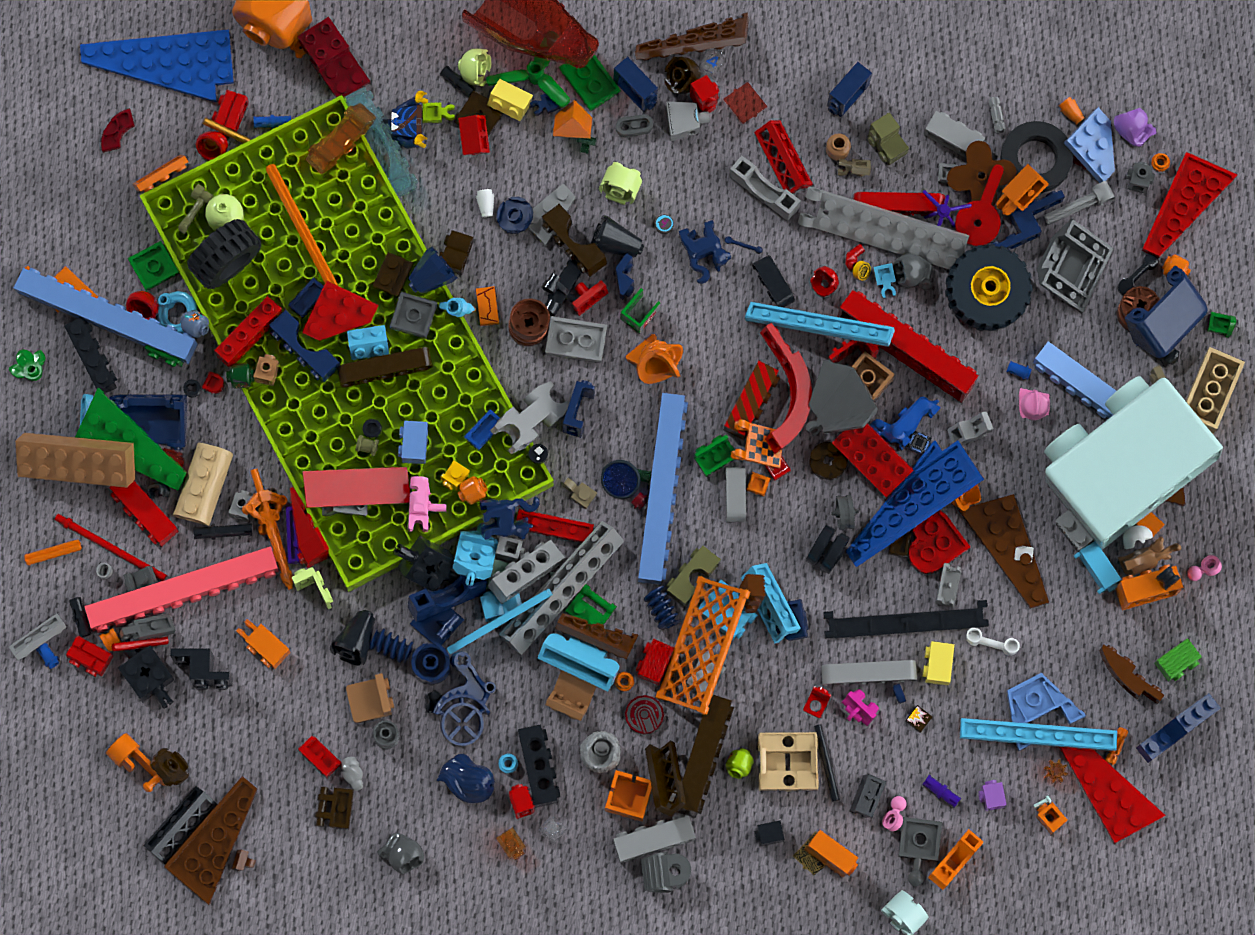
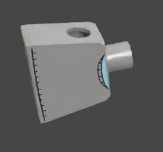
M666 102L670 141L700 133V124L710 123L709 112L698 113L696 103Z

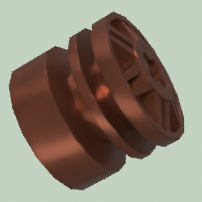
M1139 286L1128 290L1117 308L1119 323L1129 331L1125 317L1133 309H1136L1137 305H1139L1138 308L1143 307V309L1149 312L1160 298L1153 290L1147 287Z
M533 298L517 302L512 308L508 324L512 339L523 346L539 344L546 337L549 327L550 313L547 307L541 301ZM528 323L532 324V326L526 327L525 325H527Z

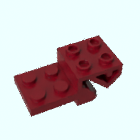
M329 17L297 36L302 49L311 58L309 60L336 98L342 95L345 100L370 84L369 78L351 54L349 45Z

